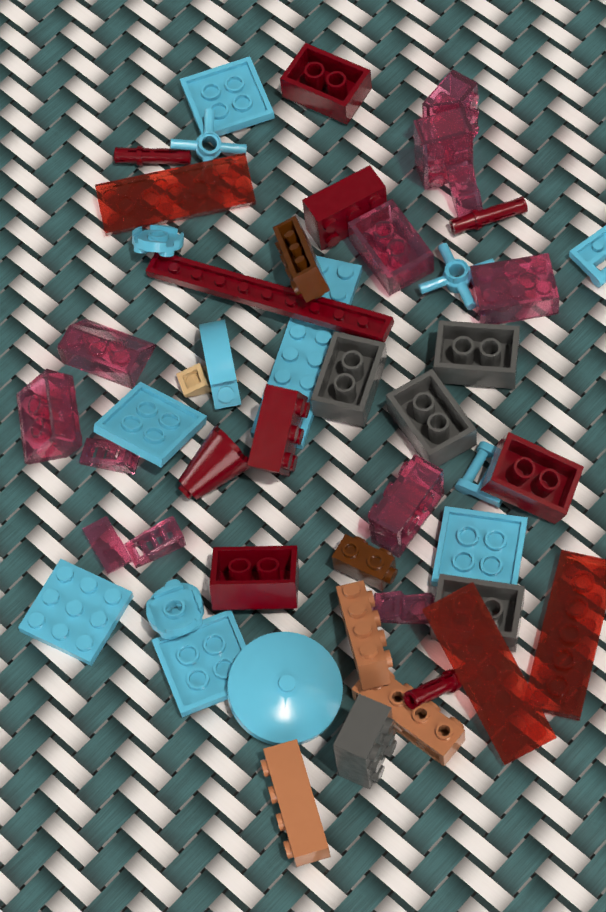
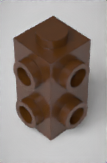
M345 534L332 555L334 569L359 581L363 580L364 583L382 592L387 584L391 585L394 582L398 573L395 557L391 552L384 548L377 549L370 546L366 540L358 536L351 537Z

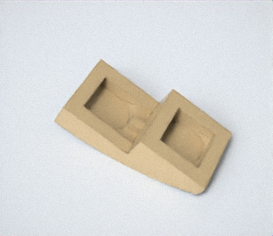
M198 363L176 374L183 395L186 398L212 392L207 366L203 367L201 363Z

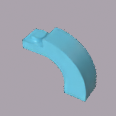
M225 319L199 324L215 410L242 405Z

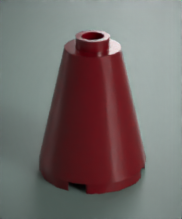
M216 425L178 479L181 483L178 489L188 499L194 496L198 500L250 469L251 467L247 465L249 458Z

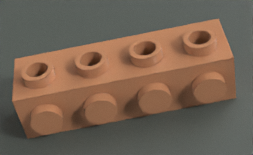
M363 580L336 586L340 611L362 690L391 684L388 668L393 667L390 650L384 651L383 647L387 646L384 630L377 629V627H381L378 610L372 611V608L376 607L372 590L366 591Z
M390 670L391 684L362 690L360 680H358L351 689L353 700L355 701L358 694H361L391 707L392 717L395 720L394 730L442 766L447 764L465 742L463 724L454 717L448 718L442 714L441 709L434 702H426L415 709L408 708L404 702V693L413 689V687L407 683L402 685L395 680V676Z
M297 739L264 748L265 759L260 760L264 776H271L273 786H269L268 791L272 804H279L281 813L275 815L280 831L286 830L288 840L283 841L287 858L294 857L296 867L331 857Z

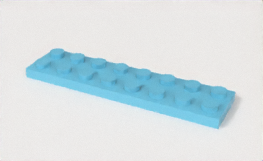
M316 256L330 289L322 297L351 305L362 274V265ZM290 317L267 384L296 390L308 397L307 402H310L308 417L303 418L301 429H304V435L301 444L296 446L298 449H303L314 418L311 397L334 331H339ZM262 400L250 432L251 438H254Z

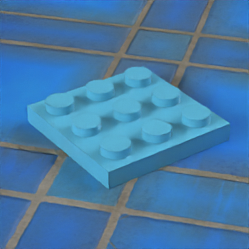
M250 56L180 79L181 87L200 134L204 133L205 109L215 110L214 133L218 136L275 118L274 111Z
M139 382L94 424L93 432L162 467L206 424L207 416Z
M445 506L431 586L437 587L439 574L518 585L528 517Z
M60 559L18 626V629L21 633L92 666L134 596L131 591Z
M226 610L203 619V624L200 628L192 630L185 635L171 639H163L161 636L152 639L153 646L182 717L228 699L227 682L230 669L237 655L246 646L232 610Z

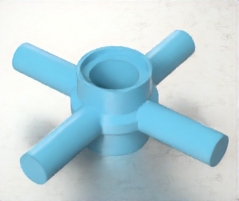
M205 109L204 133L196 140H170V149L196 151L197 156L203 160L202 184L206 185L212 184L213 160L220 153L246 154L247 144L221 142L220 137L214 133V109ZM209 142L215 149L208 151L203 148L202 144Z
M447 243L440 244L438 250L446 264L443 276L418 284L421 294L446 286L450 292L460 293L467 310L474 309L477 304L468 288L471 277L495 269L496 265L493 258L468 267L465 261L454 259Z

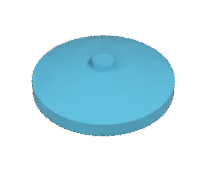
M293 632L266 634L247 644L234 660L227 682L228 702L237 722L251 736L271 745H278L295 739L301 745L317 738L331 725L336 717L343 694L342 677L331 654L315 640Z

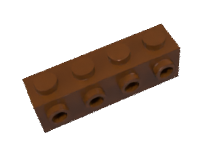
M296 215L274 226L273 230L278 240L275 242V245L280 253L279 256L285 266V271L296 295L302 294L307 303L322 297L324 293L330 291L311 243Z

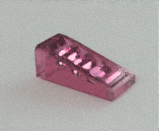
M86 438L79 463L125 474H135L140 456L110 440ZM96 447L98 448L96 457L92 458ZM108 450L107 455H106V458L103 459V458H104V455H105V451Z
M174 516L162 520L125 543V547L136 568L186 546L184 536ZM168 532H172L173 537L170 539L166 534ZM161 536L164 542L159 545L156 538ZM149 541H151L154 549L149 550L146 544ZM138 546H141L144 555L141 557L136 550Z

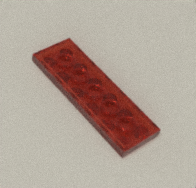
M245 153L95 185L106 236L132 231L141 226L146 228L150 227V225H160L256 204Z
M561 550L523 708L580 721L606 613V559Z
M474 582L422 609L504 765L557 738Z

